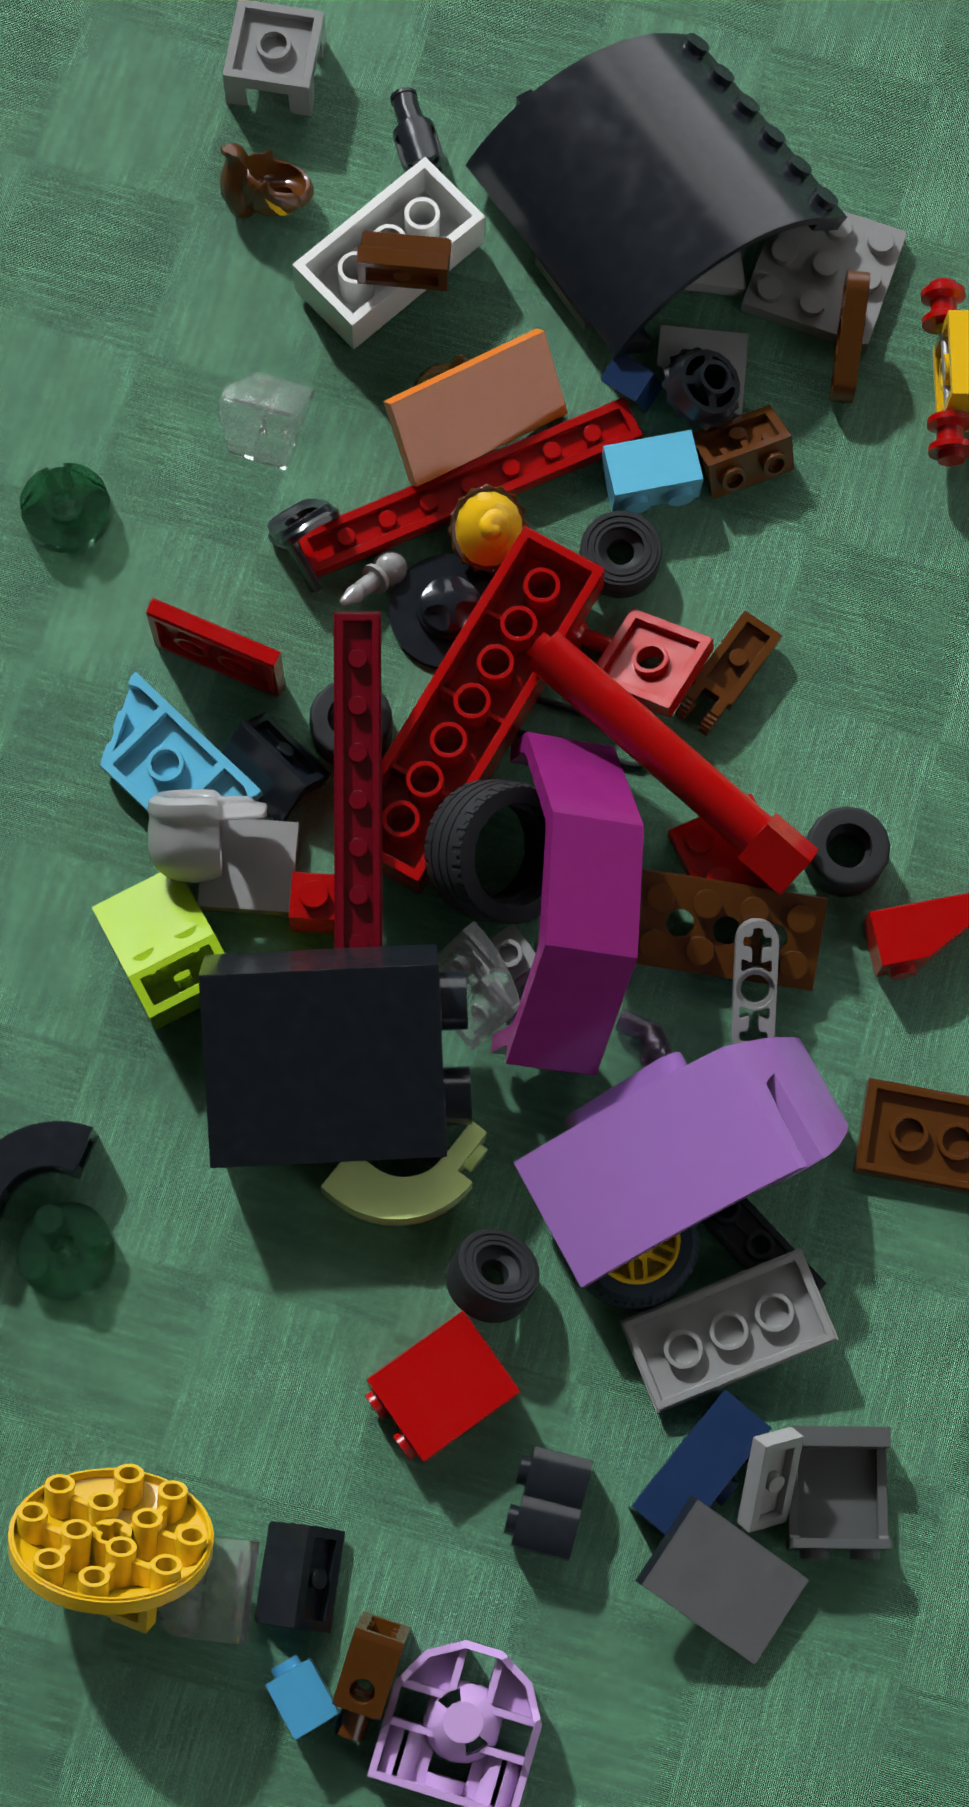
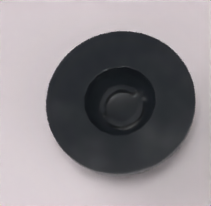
M458 554L435 555L421 560L409 568L404 579L396 584L389 605L391 629L400 647L420 664L438 669L494 577L495 572L492 574L484 570L475 572L469 565L461 563Z

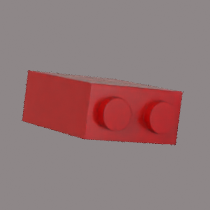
M461 1311L367 1378L366 1381L371 1391L364 1396L381 1420L389 1415L400 1431L393 1435V1438L410 1461L415 1456H418L421 1462L425 1464L518 1397L521 1391L466 1313Z

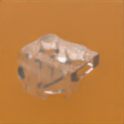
M214 1537L211 1563L202 1579L183 1596L166 1605L157 1607V1616L164 1625L162 1629L171 1635L181 1638L246 1645L260 1542Z

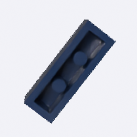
M724 1390L630 1505L629 1509L664 1538L690 1496L697 1498L708 1507H710L714 1500L722 1506L740 1484L733 1476L745 1462H749L753 1437L766 1434L772 1428L727 1390Z

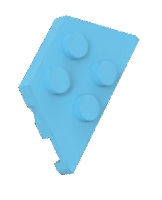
M137 672L130 677L128 683L130 688L122 711H118L113 725L114 733L112 739L106 745L99 765L147 813L148 801L155 794L169 790L210 789L216 790L221 796H251L255 801L263 796L262 791Z

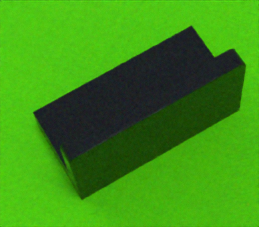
M267 712L240 723L221 752L262 791L263 796L257 802L267 804V813L275 821L286 820L301 797L322 787L331 775Z
M276 1521L269 1523L255 1611L256 1623L331 1633L345 1531Z

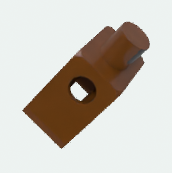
M363 1611L356 1625L332 1700L333 1705L341 1708L334 1730L335 1733L350 1740L363 1741L370 1718L381 1720L411 1627ZM366 1679L374 1687L370 1690L363 1689L358 1685L357 1680Z

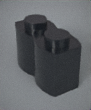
M538 1446L534 1447L532 1457L522 1455L515 1484L525 1487L520 1506L510 1504L503 1532L504 1534L512 1535L510 1547L567 1562L570 1560L592 1469V1460Z

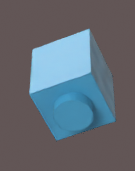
M295 1655L271 1669L275 1679L265 1686L294 1740L341 1712L339 1707L332 1704L333 1696L312 1658L301 1663L299 1657Z

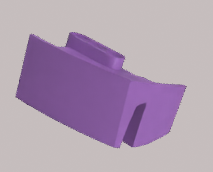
M797 1037L764 1038L721 1047L688 1065L680 1052H674L659 1058L571 1113L564 1121L568 1128L567 1131L515 1161L514 1165L580 1287L585 1288L688 1228L768 1186L771 1188L799 1174L828 1157L839 1147L849 1125L801 1039Z

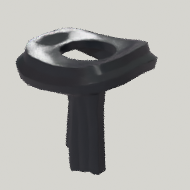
M318 499L299 501L273 517L268 523L269 541L278 548L288 549L311 593L319 592L323 587L297 541L315 528L340 518L338 508L332 506L328 501Z

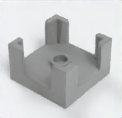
M238 0L223 70L226 103L246 106L248 103L246 88L288 94L291 113L311 116L315 100L314 74L318 57L323 58L326 45L324 12L251 0Z

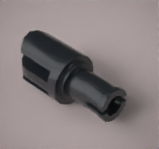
M411 87L397 89L391 94L390 102L398 122L393 131V139L403 169L407 172L426 157L442 172L443 153L433 121L423 117L415 89Z

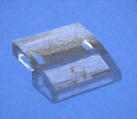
M475 920L438 954L439 972H466L468 1030L454 1031L472 1051L517 1012L520 1004L516 986L505 962Z

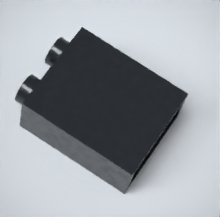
M437 944L204 955L199 972V991L210 1168L447 1157L446 1126L472 1124L470 1067H443L442 1031L468 1030L466 972H439Z

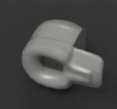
M182 789L159 792L148 801L147 807L149 813L148 851L150 860L159 872L175 881L197 883L219 878L222 876L221 820L267 817L268 806L266 803L255 801L251 796H221L216 790Z

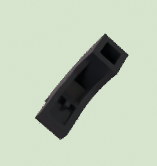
M48 1121L22 1127L1 1138L0 1221L14 1192L28 1180L49 1173L65 1174L80 1180L99 1136L94 1128L70 1121Z

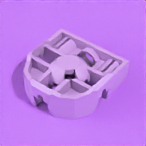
M464 1640L426 1649L395 1680L367 1776L464 1807H519L542 1728L533 1683L503 1651ZM468 1649L496 1657L488 1688L480 1684L469 1683L467 1680H459ZM401 1687L431 1695L427 1703L429 1706L426 1715H424L423 1724L393 1715ZM460 1688L461 1701L453 1703L448 1708L438 1701L447 1692ZM503 1718L533 1727L525 1756L495 1747L499 1739L498 1735L500 1728H502ZM404 1730H410L397 1774L392 1773ZM478 1736L487 1742L478 1750L466 1753L465 1744L474 1741ZM433 1750L437 1755L449 1762L463 1764L472 1762L466 1783L427 1771ZM506 1760L495 1803L491 1804L502 1761Z

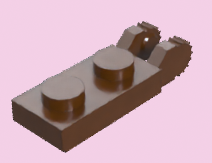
M744 611L702 667L692 683V688L675 711V716L684 720L693 712L697 702L704 693L716 701L710 712H707L701 720L698 729L700 733L707 737L717 725L726 709L730 711L778 646L783 635L747 611Z

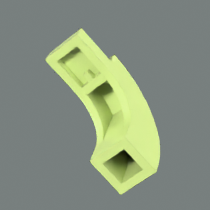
M472 1121V1124L466 1127L447 1151V1157H443L428 1171L415 1176L399 1177L389 1175L378 1170L367 1161L340 1162L321 1185L322 1194L347 1213L374 1224L407 1226L434 1219L455 1207L472 1190L473 1182L461 1172L464 1168L472 1172L488 1152V1149L483 1146L487 1138V1132Z

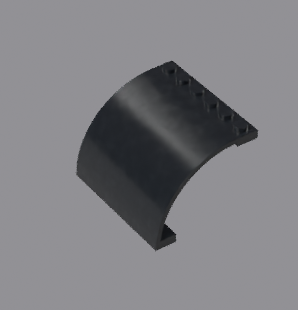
M652 33L640 35L604 47L578 60L546 81L518 104L491 131L465 164L615 355L643 353L652 341L651 337L643 329L646 324L694 281L737 252L774 234L808 225L812 231L838 230L847 218L837 205V197L829 189L818 183L811 174V166L803 158L792 152L785 143V135L777 127L766 121L759 112V104L739 89L734 83L735 77L733 73L713 58L708 52L709 45L707 42L694 33Z

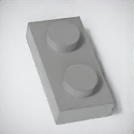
M793 1427L753 1437L737 1523L749 1533L778 1525L788 1520L804 1436Z

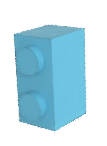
M692 430L603 446L600 465L611 511H629L639 514L654 505L668 503L670 506H681L690 503L694 498L700 496L703 475Z

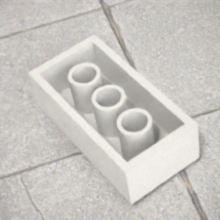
M424 157L292 264L295 291L354 350L426 291L425 289L357 284L356 260L358 246H361L362 233L364 231L449 238L452 241L450 271L484 243L485 215Z

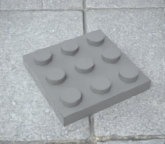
M843 211L847 218L838 230L812 231L807 225L767 237L740 311L836 343L846 271L870 272V289L861 352L865 353L907 232Z

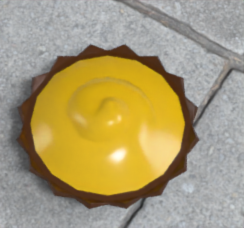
M485 484L480 488H471L466 496L458 499L456 508L450 514L451 523L448 533L452 540V550L458 554L461 563L469 565L475 572L484 570L490 574L500 567L523 527L527 526L529 528V524L525 520L526 509L518 504L517 495L507 493L503 486L492 487L489 484Z

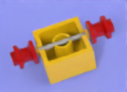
M938 278L931 281L920 293L921 303L930 307V312L922 317V328L930 334L938 335L933 348L936 413L927 418V429L936 434L937 440L929 444L928 456L938 461V464L941 466L953 467L963 464L965 459L969 457V439L964 438V432H969V310L957 309V305L966 298L964 286L956 283L951 278Z

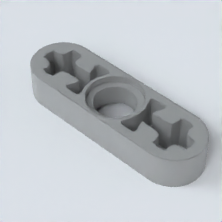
M751 918L744 921L738 927L735 935L731 1038L733 1044L747 1042L746 1038L739 1037L740 1031H747L749 1028V1013L739 1014L740 1007L753 1011L768 1008V1015L758 1013L757 1025L759 1031L766 1032L765 1038L775 1037L779 936L774 926L762 918ZM756 928L762 929L764 937L771 939L770 944L761 946L760 952L761 963L770 961L769 969L760 965H749L741 968L742 960L752 962V948L750 944L743 943L744 937H751L753 930ZM750 975H760L768 981V992L760 1000H749L741 993L742 982Z

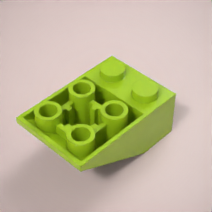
M160 872L91 907L155 1030L200 1008L199 972L204 955L225 953L186 882L172 880Z

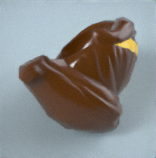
M230 143L221 147L220 152L225 157L220 174L221 196L235 217L247 218L256 212L263 216L282 217L292 214L298 208L304 207L314 195L313 184L305 171L291 163L276 159L271 149L266 150L265 153L247 155L244 148L237 143Z

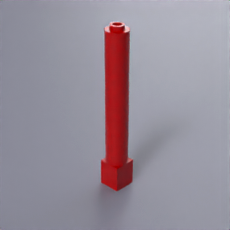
M559 631L551 637L544 632L526 652L532 658L527 665L530 670L741 853L737 858L779 895L788 888L812 861L819 850L779 814L775 813L773 816H770Z

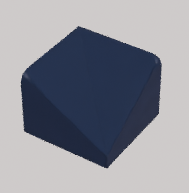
M625 354L615 355L601 376L603 383L635 401L644 413L649 410L663 388L662 382L652 370Z

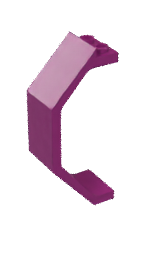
M526 732L511 744L510 762L529 765L546 822L539 942L515 1019L511 1025L492 1034L491 1053L506 1055V1064L596 1076L638 958L644 824L615 747Z

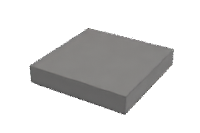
M260 819L221 820L222 876L211 881L199 882L197 904L200 909L289 916L292 871L296 872L299 822Z

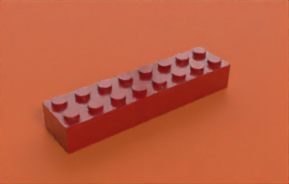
M527 526L523 527L382 759L383 875L421 895L430 879L427 876V868L425 867L424 845L426 843L427 829L430 826V820L433 818L434 812L437 811L438 806L443 803V800L451 792L456 791L458 787H462L464 784L472 781L491 778L546 686V683L527 667L532 658L526 652L544 632L551 637L559 631L572 642L604 588L605 568Z

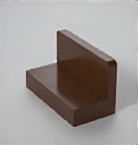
M364 231L362 233L361 246H358L357 284L447 291L452 241L449 238Z

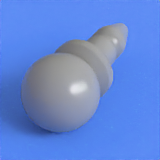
M393 550L380 552L372 563L363 568V577L347 588L340 599V604L342 606H349L359 603L372 592L384 593L389 587L401 582L407 574V563L404 557Z

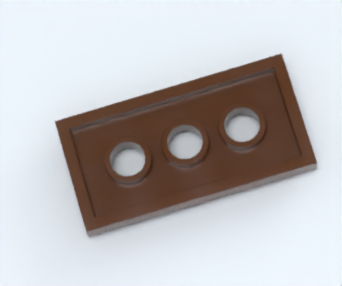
M642 868L638 958L636 964L733 979L735 939L731 942L717 940L713 935V926L719 918L725 916L736 919L739 925L751 918H762L771 924H779L786 930L785 943L779 948L777 986L813 991L828 898L826 896L787 890L779 895L775 890L767 887ZM683 909L693 916V926L688 933L675 935L667 929L666 919L674 910ZM756 928L753 930L751 937H744L743 943L750 944L752 948V962L742 960L741 968L749 965H760L767 969L770 968V961L761 963L760 960L762 945L759 936L762 929ZM750 975L744 979V981L768 984V981L760 975Z

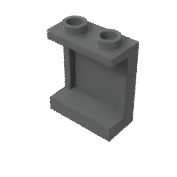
M790 1426L802 1434L804 1440L787 1520V1549H800V1559L827 1560L830 1559V1550H850V1560H880V1550L893 1549V1539H889L886 1460V1449L891 1447L890 1427Z

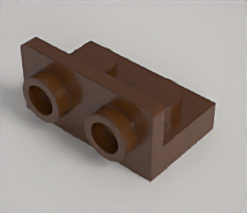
M770 405L734 417L732 421H726L721 428L711 427L706 431L701 429L692 433L699 463L707 474L708 491L713 499L785 474L794 469L792 436Z

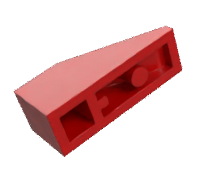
M969 893L870 911L862 924L875 977L889 974L890 980L912 977L918 973V968L924 966L969 931Z

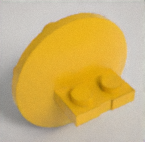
M123 1464L117 1468L91 1469L68 1475L56 1474L48 1477L45 1484L28 1495L14 1512L8 1530V1555L13 1570L19 1579L45 1600L67 1609L107 1616L114 1622L146 1634L156 1623L157 1607L166 1605L183 1596L205 1575L213 1555L214 1531L206 1509L188 1492V1488L184 1483L146 1473L140 1466L135 1464Z

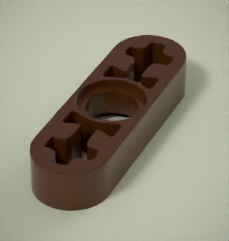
M846 271L830 383L829 401L852 404L854 401L870 289V272Z

